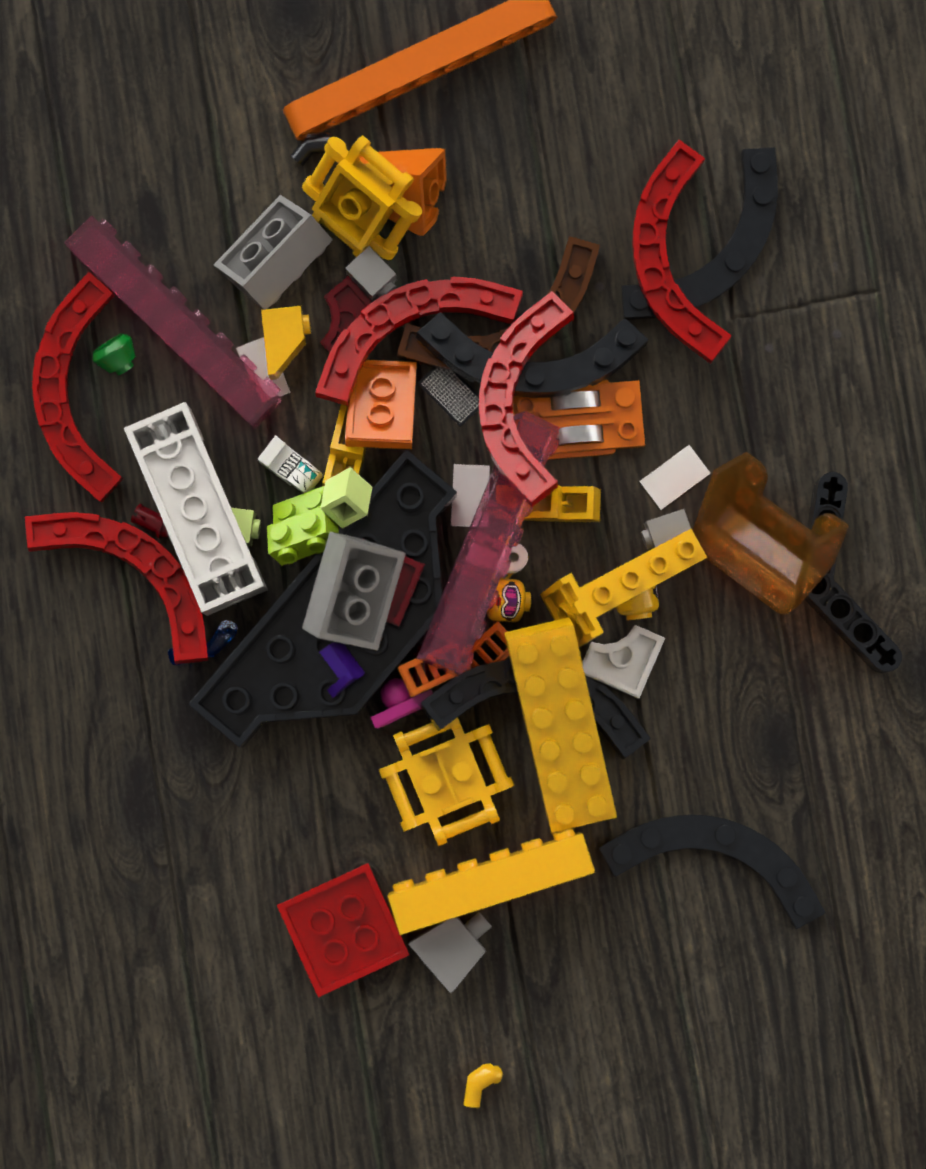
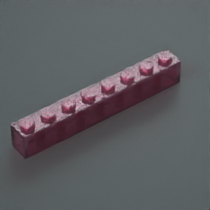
M91 215L64 242L69 251L255 430L282 403L281 398L277 395L281 391L280 388L268 377L262 380L254 372L257 366L245 354L239 358L231 350L234 344L221 331L215 335L207 327L211 322L198 309L194 312L190 311L184 305L187 301L185 296L174 286L169 290L160 282L164 278L163 275L152 264L145 267L137 259L141 254L128 241L122 245L114 237L118 232L104 218L98 222Z
M526 411L515 414L514 421L522 441L531 454L545 468L549 456H552L558 448L560 439L557 435L560 427ZM494 465L417 656L418 660L452 675L462 674L463 670H468L473 661L474 652H471L475 640H479L485 631V615L488 608L491 609L496 603L499 594L496 588L500 578H504L510 568L511 560L508 558L512 548L516 547L522 538L523 529H521L523 520L525 516L528 517L534 508L508 483L496 465Z

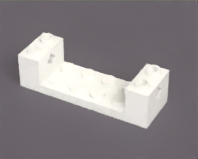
M186 402L125 427L124 430L201 612L208 616L267 591V586L255 559L249 551L203 443L204 438Z

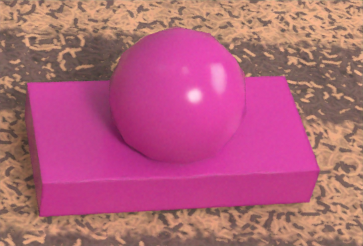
M394 678L384 683L380 692L381 701L388 709L370 717L375 728L380 729L420 710L419 704L433 694V692L429 689L417 696L410 697L402 679Z

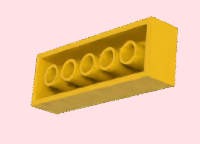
M570 617L504 632L551 833L617 818L575 629Z
M572 828L553 833L554 840L542 843L540 838L521 843L522 850L510 853L509 849L505 848L490 853L491 860L479 864L476 858L457 864V871L446 874L443 868L425 874L426 881L414 884L413 879H408L393 884L394 891L389 892L388 899L399 934L402 935L595 873L583 833H574Z

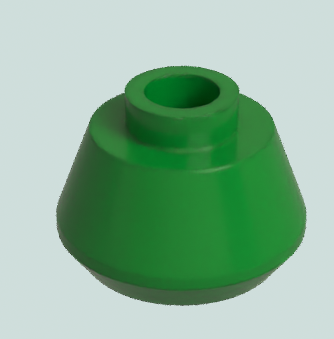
M124 333L109 339L93 352V362L109 374L116 372L119 376L134 366L132 360L136 357L133 341L131 336Z

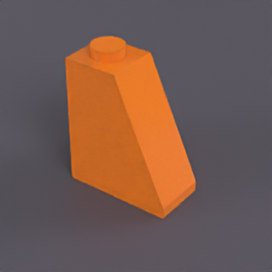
M432 148L378 152L403 174L407 172L414 178L413 183L402 197L407 201L417 203L421 207L422 214L417 222L411 223L408 230L416 235L424 236L437 221L439 209L434 207L438 200L439 191H444L447 180L445 149ZM361 156L360 161L367 164L368 161ZM393 210L388 219L397 223L400 215Z

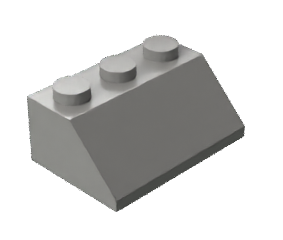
M279 195L217 260L214 266L251 301L265 310L279 300L281 294L301 277L303 271L315 258L323 254L333 239L311 214L282 195Z
M330 531L302 629L320 639L378 650L406 553L364 539Z

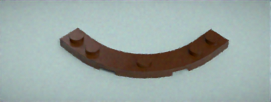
M569 236L556 279L546 295L553 291L575 313L586 293L600 245ZM406 323L397 357L431 367L451 370L416 338L417 332L421 327ZM509 327L490 335L467 337L484 349L494 353L500 343L501 336ZM558 332L551 336L548 340H546L539 348L544 346L548 341L555 337L558 334Z

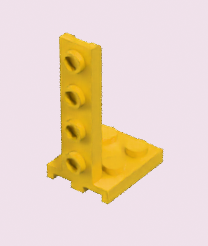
M689 529L580 588L572 573L543 591L540 596L554 621L570 617L574 625L578 647L580 648L604 633L597 617L701 562L707 556L693 530Z

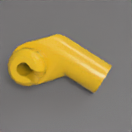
M491 1063L483 1064L468 1075L464 1106L480 1108L482 1090L492 1083L498 1084L503 1077L499 1066L492 1065Z

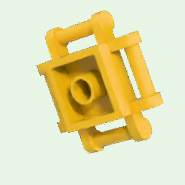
M363 135L356 140L350 151L346 149V144L338 137H330L324 146L325 153L312 176H307L302 185L303 191L315 201L312 207L314 211L312 216L319 224H323L353 250L355 257L359 256L370 246L383 259L392 260L398 252L399 242L411 223L417 222L422 214V209L417 203L407 201L402 197L413 183L414 178L407 172L403 174L372 148L370 146L371 142ZM361 156L368 161L367 164L360 161ZM336 161L338 164L324 187L323 181ZM394 210L400 215V218L387 239H384L379 233Z
M457 717L440 731L431 722L405 734L401 731L393 735L403 760L379 769V773L382 779H386L403 820L400 822L403 832L429 822L438 846L448 843L447 839L487 822L494 824L500 821L490 796L515 785L512 778L507 777L490 735L493 733L490 724L464 734ZM452 729L455 736L454 739L412 756L409 746ZM475 740L479 741L495 780V783L486 786L469 746V743ZM405 769L409 773L424 813L416 816L398 775V772ZM479 800L482 801L484 810L441 827L438 817Z

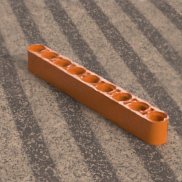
M508 0L289 103L283 108V113L296 140L302 141L310 133H321L541 30L557 19V15L549 0Z

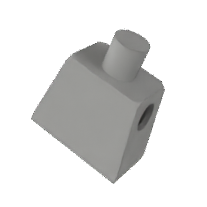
M480 912L475 914L465 924L459 917H455L436 924L413 938L409 945L451 993L486 952L477 939L492 926Z

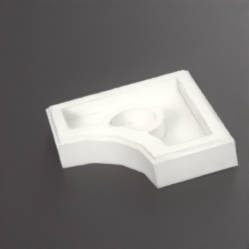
M634 625L629 634L618 642L610 644L591 642L582 662L585 676L639 699L665 637Z

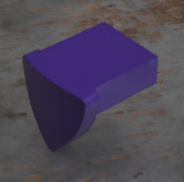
M333 642L320 651V654L339 678L327 690L332 698L365 674V671L344 643Z

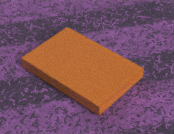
M366 360L364 362L348 403L345 446L412 449L417 362Z

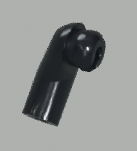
M328 132L310 133L290 156L300 165L304 166L313 153H325L324 146L328 139L335 136Z

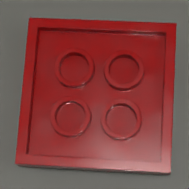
M369 863L277 905L318 997L410 955Z

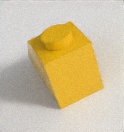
M301 306L261 310L267 370L270 380H277L306 345L305 335L311 334L309 314L303 315Z

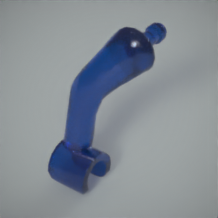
M230 620L220 623L213 637L206 644L208 658L217 655L236 636L237 624ZM170 648L168 656L171 664L176 666L182 665L175 664L173 648Z

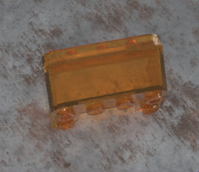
M746 451L713 470L693 532L709 562L777 613L788 614L804 601L834 565L849 525L830 513L819 516L811 530L762 495L768 481L767 470L758 459Z

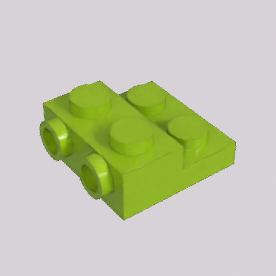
M324 486L273 505V524L267 526L268 554L280 565L292 564L299 559L324 552L329 532L339 533L338 524L320 509Z

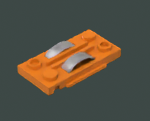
M603 380L594 386L588 385L571 391V394L556 397L529 398L514 396L513 414L516 428L525 446L533 456H543L546 460L612 455L616 449L645 447L639 380L613 383Z

